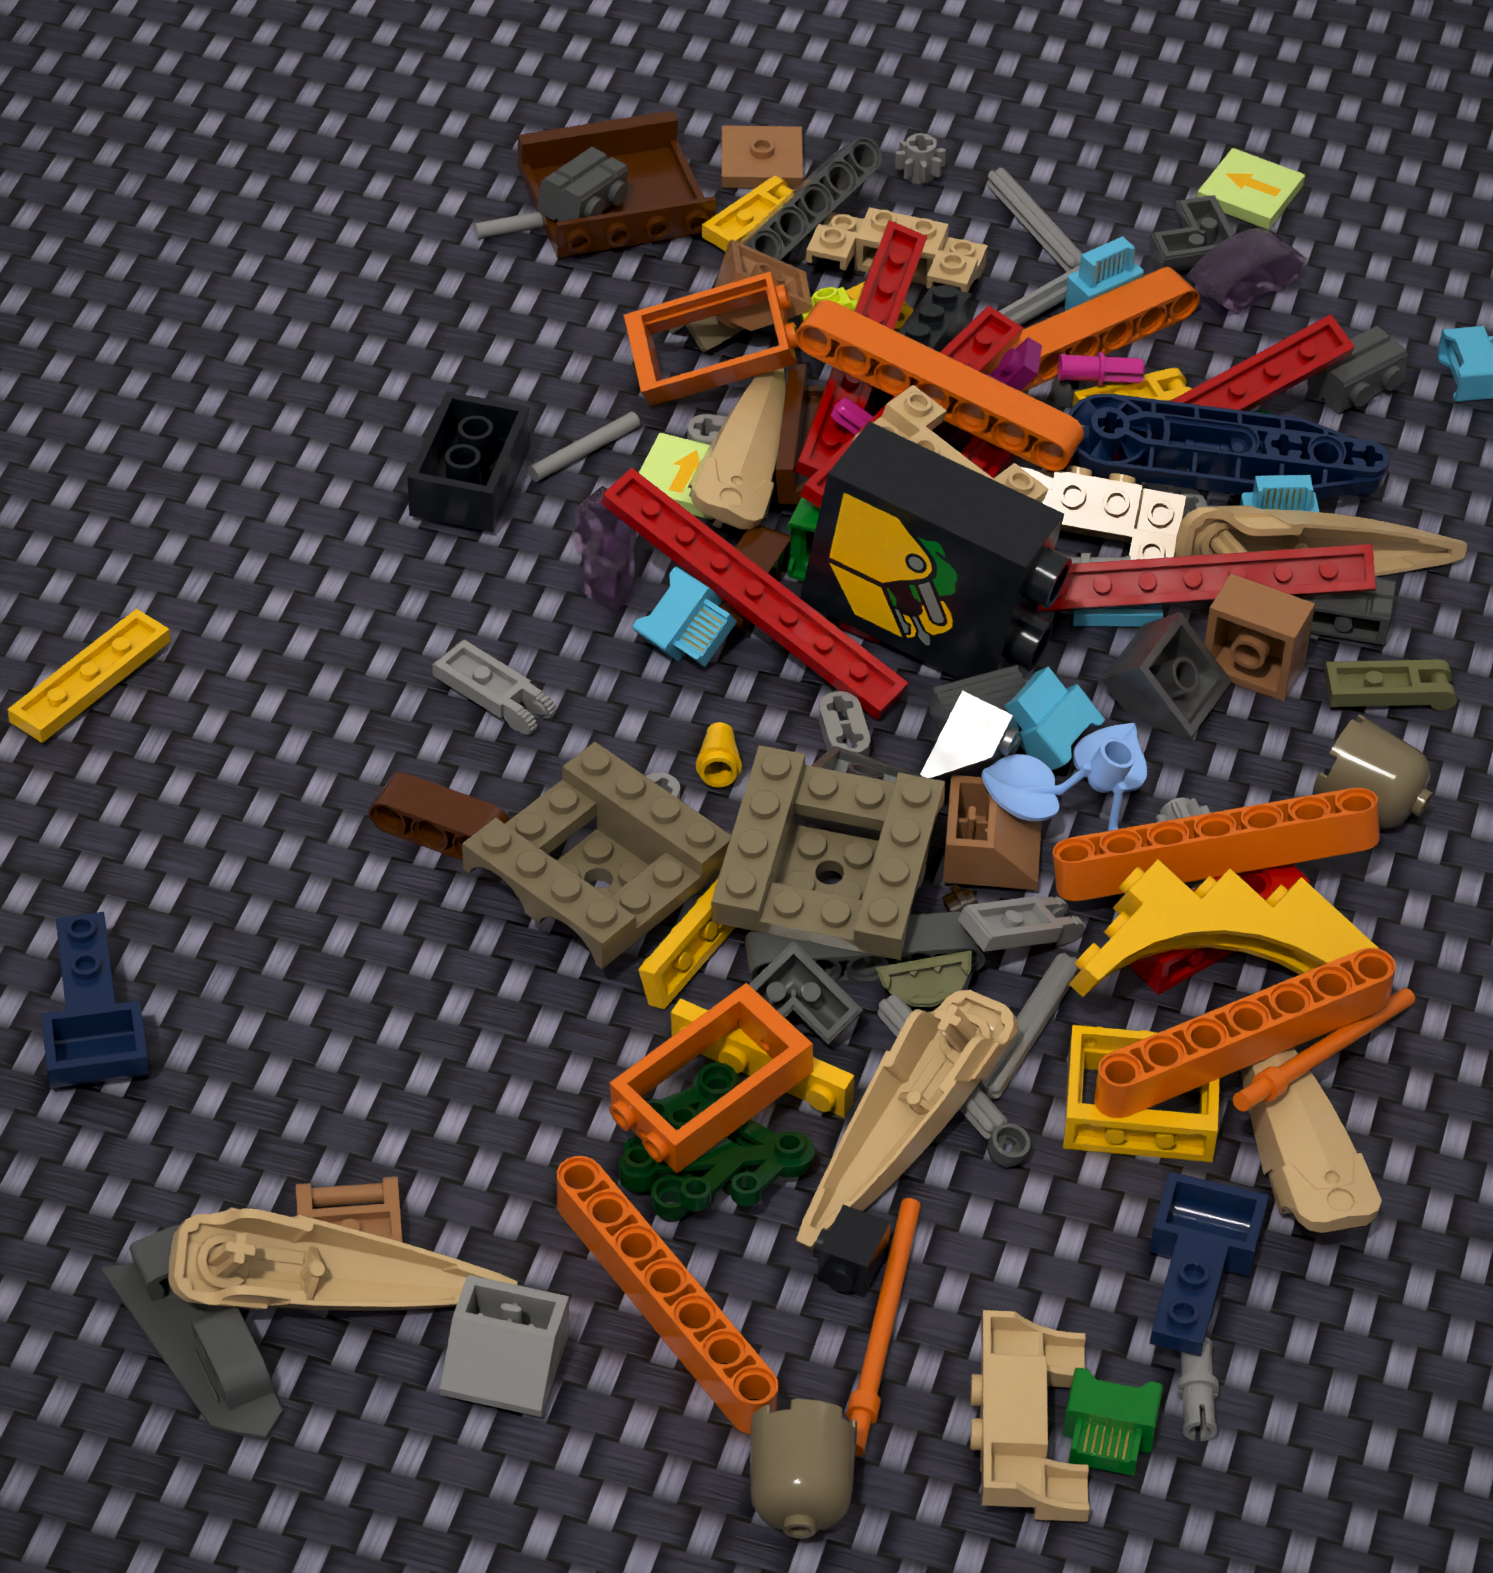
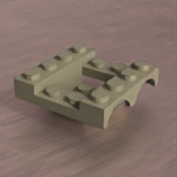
M593 742L562 766V780L516 816L505 824L495 818L463 842V869L471 874L477 867H482L497 874L518 896L526 915L537 923L542 922L546 917H552L568 925L585 942L594 957L595 964L603 969L720 874L731 835L610 751ZM597 816V829L558 860L548 855ZM593 881H605L609 883L610 886H608L607 888L593 887L589 883Z
M759 745L711 901L712 922L901 960L912 904L917 889L922 886L925 875L927 855L934 824L939 810H942L944 806L945 781L898 772L896 782L805 765V754ZM794 814L879 830L881 835L879 841L796 825ZM825 871H835L843 877L835 884H824L817 879L818 875Z

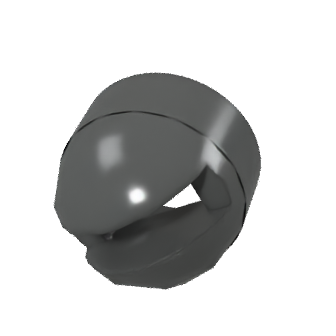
M1057 374L1051 386V399L1059 406L1073 407L1074 392L1086 389L1085 382L1072 380L1058 381Z
M1003 1123L998 1125L988 1140L987 1151L990 1159L1005 1168L1015 1167L1024 1160L1031 1145L1030 1137L1022 1127L1016 1124ZM1006 1139L1015 1144L1010 1152L1002 1149Z

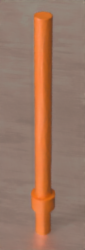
M1402 988L1390 996L1387 1006L1381 1011L1337 1029L1279 1067H1267L1253 1077L1252 1084L1234 1094V1106L1239 1111L1245 1112L1261 1101L1270 1102L1286 1092L1289 1083L1415 1003L1414 993L1408 988Z
M905 1198L901 1201L857 1390L850 1394L846 1416L850 1421L854 1419L857 1422L855 1457L864 1454L870 1425L877 1421L881 1399L877 1394L921 1208L920 1202L913 1198Z

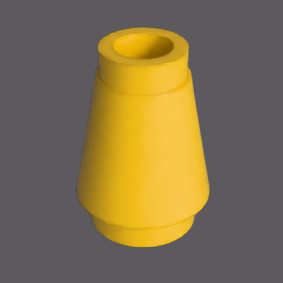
M717 722L710 725L706 731L696 760V770L706 784L712 787H725L733 783L739 776L742 762L732 727L726 723Z

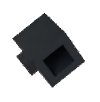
M843 1205L830 1230L823 1228L816 1240L813 1257L819 1259L817 1280L828 1284L837 1291L850 1292L865 1298L888 1254L891 1222Z

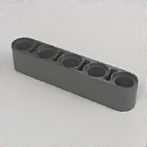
M859 137L832 154L750 230L739 243L781 260L878 169L882 160L878 145L872 139Z
M961 912L910 915L901 960L752 930L746 935L744 940L751 982L793 940L838 985L881 982L876 967L971 951V971L969 973L971 975L983 967L985 956L984 951L973 941L970 934L958 921Z

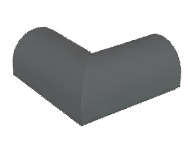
M1215 195L1176 201L1175 213L1182 228L1150 234L1149 251L1154 271L1170 267L1176 272L1232 264L1238 261L1241 256L1242 247Z
M794 940L749 984L784 1018L794 1011L827 1045H830L863 1011Z

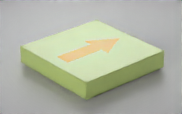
M1232 148L1197 191V198L1215 195L1225 214L1270 230L1304 186L1305 174Z
M659 433L639 473L692 515L713 520V518L701 513L694 506L691 497H689L691 488H688L699 462L703 459L710 445Z

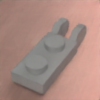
M465 639L432 664L433 676L499 718L504 717L512 729L519 731L524 736L531 734L537 729V721L532 714L547 720L556 713V705L550 696L533 686L531 680ZM523 701V703H524L525 706L527 707L526 710L524 709L523 706H521V705L519 704L520 702Z
M1032 896L970 904L963 908L958 918V921L970 934L973 941L984 952L1055 942L1057 946L1065 945V943L1069 944L1078 940L1085 929V924L1078 916L1065 917V914L1068 913L1069 905L1063 898L1057 896L1055 898Z

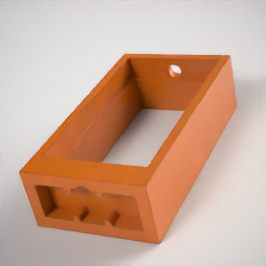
M770 271L624 314L640 390L651 406L798 364L795 354V348H799L795 339L797 328L794 322L788 323L785 310L792 308L785 283L778 285ZM769 300L779 346L662 380L652 334Z
M745 983L609 1082L611 1098L609 1110L611 1116L623 1130L628 1131L631 1129L642 1140L646 1151L655 1161H664L676 1173H679L813 1073V1043L750 985ZM736 1027L740 1028L772 1060L676 1131L642 1097Z

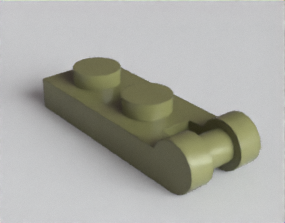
M1444 660L1326 662L1324 678L1330 707L1431 705L1435 710L1444 711L1451 709L1457 703L1455 688L1450 684L1452 679L1450 665Z

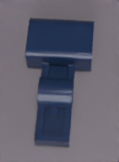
M104 912L56 918L66 1010L41 1013L50 1088L150 1075L140 1000L115 1003Z
M1169 1171L1153 1227L1149 1253L1169 1257L1171 1262L1152 1327L1149 1344L1201 1356L1209 1323L1213 1317L1223 1271L1250 1277L1269 1195Z

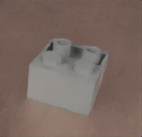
M467 1275L452 1318L439 1388L440 1395L542 1417L569 1336V1296Z

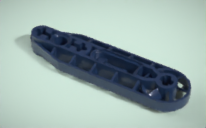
M1093 394L1079 400L1068 413V415L1078 420L1084 430V438L1073 454L1071 461L1078 467L1090 469L1093 471L1092 474L1109 478L1110 474L1116 473L1134 477L1136 482L1242 495L1244 492H1253L1255 476L1310 475L1313 492H1315L1318 500L1347 495L1358 497L1373 495L1383 485L1389 469V453L1380 443L1353 438L1304 418L1118 394Z

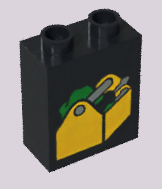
M869 421L828 472L800 599L810 607L960 680L1010 667L1012 664L1018 665L1030 672L1041 658L1054 626L1053 622L1037 615L1039 605L1046 609L1051 607L1058 597L1071 568L1072 559L1054 551L1065 514Z

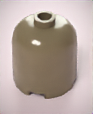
M1361 714L1358 715L1356 721L1352 719L1329 752L1331 756L1337 758L1329 775L1327 776L1319 772L1313 787V795L1349 788H1365L1373 791L1378 797L1379 828L1381 829L1395 828L1403 824L1412 813L1420 817L1433 795V792L1426 789L1430 779V764L1426 756L1417 748Z
M792 1399L791 1409L778 1410L771 1413L770 1405H765L752 1415L750 1431L751 1503L764 1522L782 1530L789 1537H812L816 1532L833 1527L848 1513L853 1490L857 1422L854 1419L849 1422L843 1419L840 1406L820 1400Z

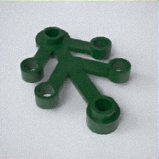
M719 1062L705 1065L695 1076L693 1087L661 1100L650 1099L646 1102L668 1122V1113L672 1108L680 1105L692 1108L698 1107L697 1113L700 1114L739 1085L741 1079L731 1066ZM735 1134V1143L740 1146L755 1145L754 1143L744 1142L745 1138ZM638 1136L627 1140L624 1145V1153L632 1146L643 1145L642 1140ZM744 1166L737 1174L750 1172L748 1166ZM695 1171L671 1173V1175L663 1176L654 1182L651 1188V1207L654 1213L662 1220L675 1222L682 1219L690 1211L681 1204V1184L687 1178L693 1177ZM731 1180L721 1188L728 1195H731Z
M676 1106L668 1113V1123L677 1131L686 1124L679 1122L688 1123L698 1113L690 1106ZM750 1119L731 1134H738L755 1145L740 1146L728 1138H724L680 1171L710 1169L703 1177H690L682 1182L681 1204L691 1211L704 1210L711 1204V1197L732 1179V1200L741 1206H753L761 1200L762 1192L779 1176L795 1178L803 1175L808 1170L815 1157L813 1142L807 1136L797 1132L788 1131L777 1134ZM643 1145L628 1148L619 1160V1181L624 1188L634 1192L650 1190L654 1182L659 1179V1174L676 1173L664 1161H655ZM761 1165L754 1173L741 1172L737 1174L744 1166Z

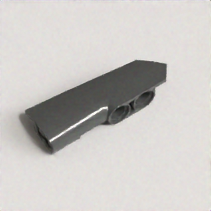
M180 1225L168 1227L133 1242L129 1247L133 1263L103 1266L102 1273L211 1429L267 1441L283 1416V1410L273 1391L264 1360L237 1307L186 1302L173 1292L168 1281L169 1258L173 1235Z

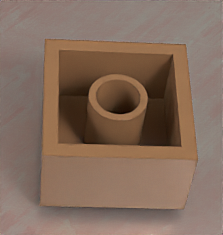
M1230 574L1210 606L1205 645L1231 679V683L1285 702L1305 667L1315 603Z

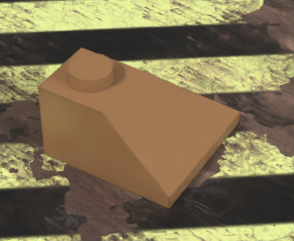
M730 240L715 287L771 271L778 285L785 283L792 305V308L785 310L787 319L807 313L812 306L805 271L737 241ZM769 300L716 315V318L722 324L734 329L741 326L753 331L774 324Z

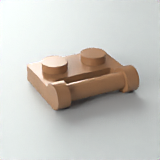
M398 1176L383 1177V1183L312 1188L311 1183L296 1184L297 1215L402 1242Z

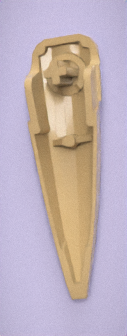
M784 368L757 375L725 419L703 459L699 462L688 485V488H691L689 497H691L694 506L701 513L715 519L713 525L721 528L723 523L739 529H753L759 526L763 519H767L775 489L773 478L777 463L786 394Z
M1250 505L1199 507L1189 512L1181 520L1176 536L1175 557L1373 544L1375 577L1449 564L1464 559L1467 544L1461 540L1416 528L1361 517L1312 511L1260 509Z
M958 990L949 995L934 1011L927 1013L916 1009L911 1012L891 1050H886L842 1136L803 1218L796 1239L798 1243L810 1250H814L819 1233L823 1228L830 1230L843 1205L864 1211L931 1144L964 1104L981 1080L987 1079L1018 1032V1019L1007 1005L972 990Z
M1291 1048L1241 1069L1243 1087L1245 1088L1252 1084L1253 1077L1267 1067H1279L1298 1055L1294 1048ZM1311 1071L1289 1083L1286 1092L1270 1102L1261 1101L1249 1109L1263 1174H1268L1280 1214L1293 1212L1298 1222L1305 1228L1320 1233L1366 1226L1376 1219L1382 1199L1362 1153L1356 1152L1335 1109Z
M230 1208L219 1213L196 1214L183 1221L173 1235L168 1281L173 1292L186 1302L249 1310H262L274 1307L308 1310L387 1311L456 1307L467 1275L517 1285L518 1282L500 1273L392 1239L302 1215L289 1217L251 1208Z

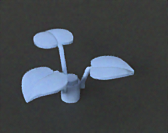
M1127 723L1099 729L1080 739L1073 750L1072 756L1074 765L1079 771L1060 785H1054V774L1045 763L1035 757L1024 754H1014L1000 758L990 767L983 769L982 780L993 800L1011 815L1027 821H1045L1053 818L1059 811V802L1056 795L1066 793L1084 777H1088L1090 786L1096 791L1102 793L1113 791L1114 793L1108 831L1118 829L1123 793L1136 791L1143 785L1147 777V765L1139 745L1135 723Z

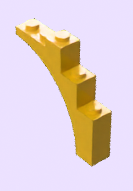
M1157 860L1146 872L1137 867L1118 887L1125 895L1113 907L1120 915L1104 931L1110 940L1102 948L1093 942L1074 964L1081 971L1073 978L1069 985L1084 997L1108 975L1136 960L1177 949L1208 947L1245 952L1279 963L1300 975L1358 950L1378 947L1302 877L1289 890L1281 884L1264 900L1229 868L1218 881L1209 876L1193 892L1162 862Z

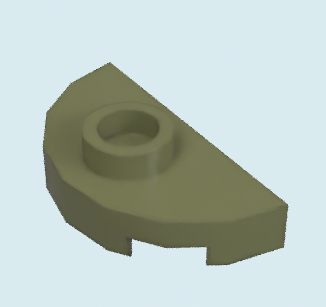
M971 951L876 967L883 987L891 995H899L907 1005L912 1007H934L942 1004L949 995L964 987L971 971Z

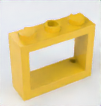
M1072 1025L1068 1058L1063 1149L1213 1162L1218 1133L1219 1079L1200 1086L1199 1114L1145 1109L1128 1117L1111 1118L1102 1114L1095 1104L1082 1103L1084 1069L1098 1070L1099 1062L1105 1055L1157 1033L1147 1030L1134 1031L1103 1028L1100 1026Z

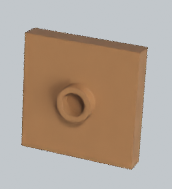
M722 125V188H756L773 176H778L785 180L790 189H796L803 182L802 127Z

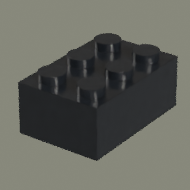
M446 391L407 477L409 516L494 532L531 446L530 407Z

